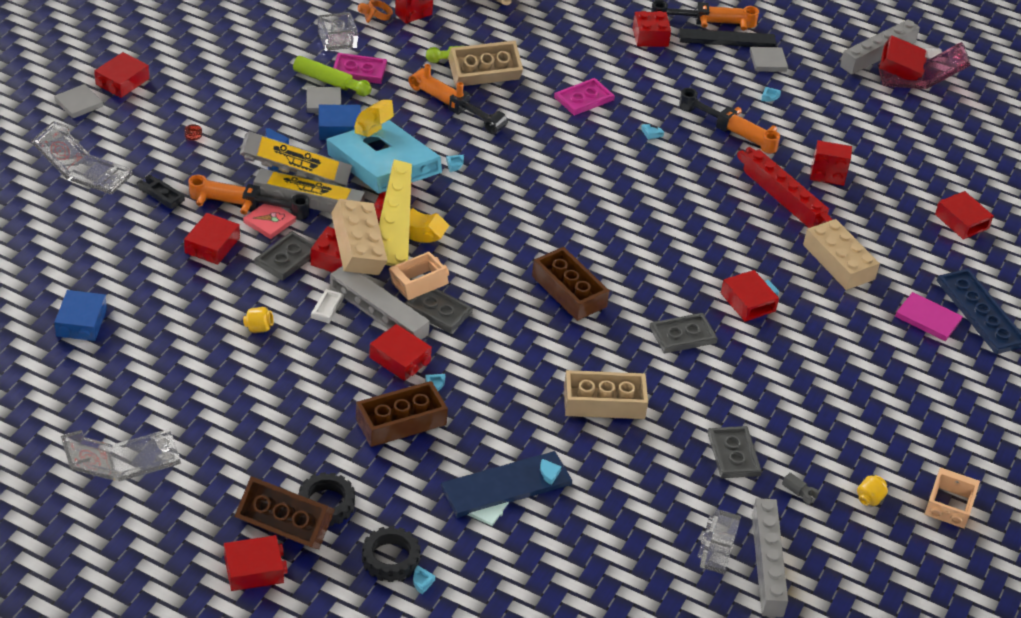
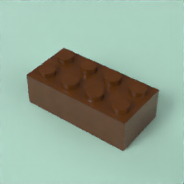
M565 247L534 259L532 277L577 321L607 307L610 290Z
M432 381L356 402V420L371 447L447 425L448 408Z
M250 476L234 517L319 550L335 509Z

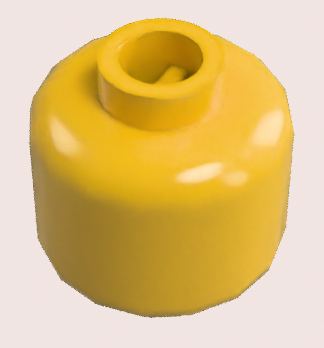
M266 307L250 308L246 316L243 317L244 326L248 327L252 333L267 332L274 324L273 313Z
M877 475L867 476L857 488L858 499L866 506L879 505L888 493L886 481Z

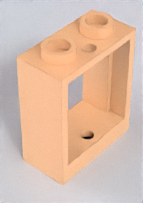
M430 252L389 268L392 284L407 300L449 284V270L447 266L442 265L438 257H434ZM428 271H431V273H428V274H426V275H424V276H421V277H419V278H416V279H414V280H410V279L413 278V277H416V276H418V275H421V274H423V273H426V272H428Z
M940 467L924 515L965 529L980 481ZM940 488L968 498L965 511L935 501L938 489Z

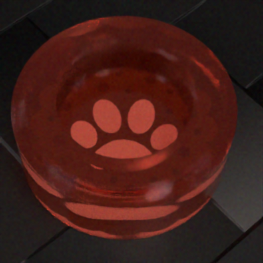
M196 124L186 126L184 129L185 137L189 140L200 139L202 137V128Z

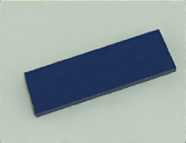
M969 268L937 276L936 281L996 355L1021 348V331Z
M552 451L441 482V489L458 518L502 503H510L572 485V478L557 453ZM542 459L561 466V471L552 485L547 483L541 474L540 465Z

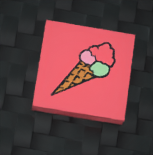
M262 204L243 218V223L269 239H272L296 222V216L279 206Z

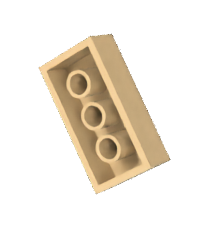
M516 40L453 47L448 56L455 87H457L459 82H462L464 86L519 80L523 71Z
M339 199L331 215L344 271L379 275L387 263V256L374 203Z
M837 219L807 229L803 243L804 247L845 290L876 279L880 263Z
M566 370L564 381L565 416L645 419L648 407L646 374Z

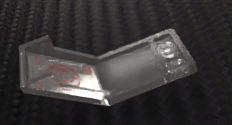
M53 121L31 140L32 144L67 180L112 195L133 175L131 168L90 155L70 134L67 125Z
M170 429L113 445L83 436L82 430L61 435L71 470L118 482L181 464Z

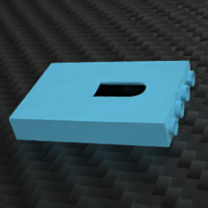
M390 120L384 122L382 129L369 137L355 134V130L326 139L328 155L335 160L352 165L350 172L378 194L387 190L394 159L412 164L411 183L442 173L441 156ZM381 139L391 147L375 151L367 144Z

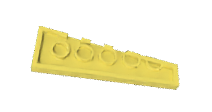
M394 159L379 221L387 256V263L385 265L395 266L407 261L409 252L412 164Z

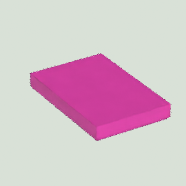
M338 53L333 68L351 74L353 79L357 81L367 80L370 83L381 84L387 66V59Z
M593 78L556 92L554 98L575 116L613 101L615 95L597 79Z
M914 292L910 294L895 315V317L943 341L950 337L963 316Z

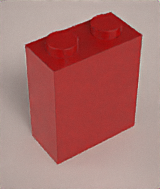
M891 35L884 44L879 68L915 83L924 74L925 69H923V66L927 60V57H925L926 50Z
M122 52L94 70L95 84L122 98L149 80V65Z
M966 191L940 200L935 215L963 240L988 230L994 216Z
M206 213L184 238L185 253L218 265L240 239V224Z
M755 270L723 280L720 293L744 322L776 312L779 297Z
M395 324L370 343L369 358L405 381L409 377L414 376L423 366L430 363L432 347L398 324Z
M276 535L224 543V559L231 591L284 583V574L288 573L286 560L282 561L281 559L284 556L282 543L278 544Z

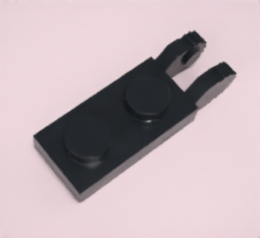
M147 175L145 181L139 180L137 182L140 191L149 194L170 209L185 201L184 194L152 175Z

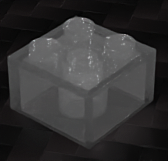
M350 12L318 15V34L325 51L358 47V30Z
M716 509L714 517L709 516L706 532L704 531L701 541L703 545H701L698 558H701V568L725 575L741 516Z

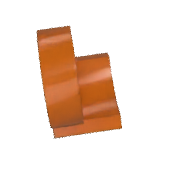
M370 0L368 4L360 3L357 8L360 13L365 15L367 23L371 21L373 16L387 21L393 14L392 8L379 0ZM375 7L383 9L387 14L378 11Z

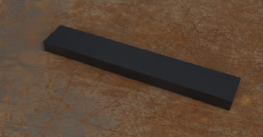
M679 29L681 43L776 47L775 34Z

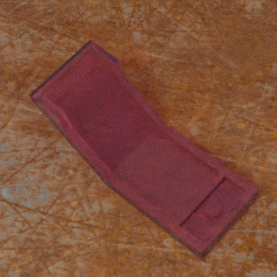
M960 42L927 60L923 66V69H925L924 74L917 81L906 80L897 76V74L894 75L879 68L880 63L878 64V69L884 86L928 89L966 69L971 64L963 42Z

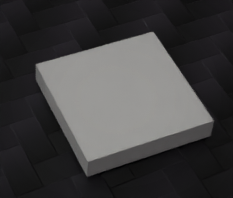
M750 47V55L755 71L787 72L788 65L782 47Z
M86 84L54 96L55 101L72 118L103 107V101Z
M307 87V113H319V104L341 105V87Z

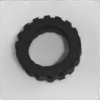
M323 472L317 476L316 474L312 475L309 480L306 479L303 482V486L301 485L298 495L308 499L315 492L321 490L336 491L343 496L344 501L339 506L334 507L335 511L329 526H333L334 523H342L344 519L347 520L350 517V513H353L355 489L349 480H345L344 476Z
M389 526L386 529L381 527L378 531H372L370 536L365 538L362 546L364 569L368 570L372 577L376 576L380 581L388 580V582H394V580L402 581L405 577L409 578L420 563L418 539L414 538L411 532H406L405 529L400 527L397 529L395 526ZM396 544L407 550L409 556L401 563L385 564L375 558L373 552L382 545Z

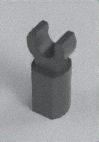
M791 472L783 479L782 485L797 496H801L805 503L811 504L813 499L811 496L815 499L818 498L819 491L817 489L808 487L804 481Z

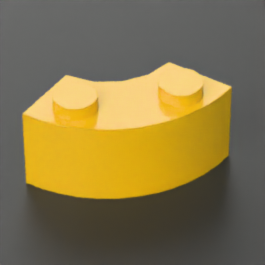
M392 100L378 101L363 110L356 119L354 126L355 134L369 137L381 130L382 124L394 117Z
M414 208L410 209V240L421 243L438 241L450 226L438 213L429 215L420 213Z

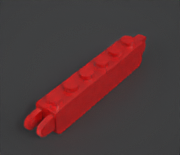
M748 147L745 152L743 150L738 151L737 157L744 164L745 173L808 228L832 220L828 215L829 208L760 149L755 150Z

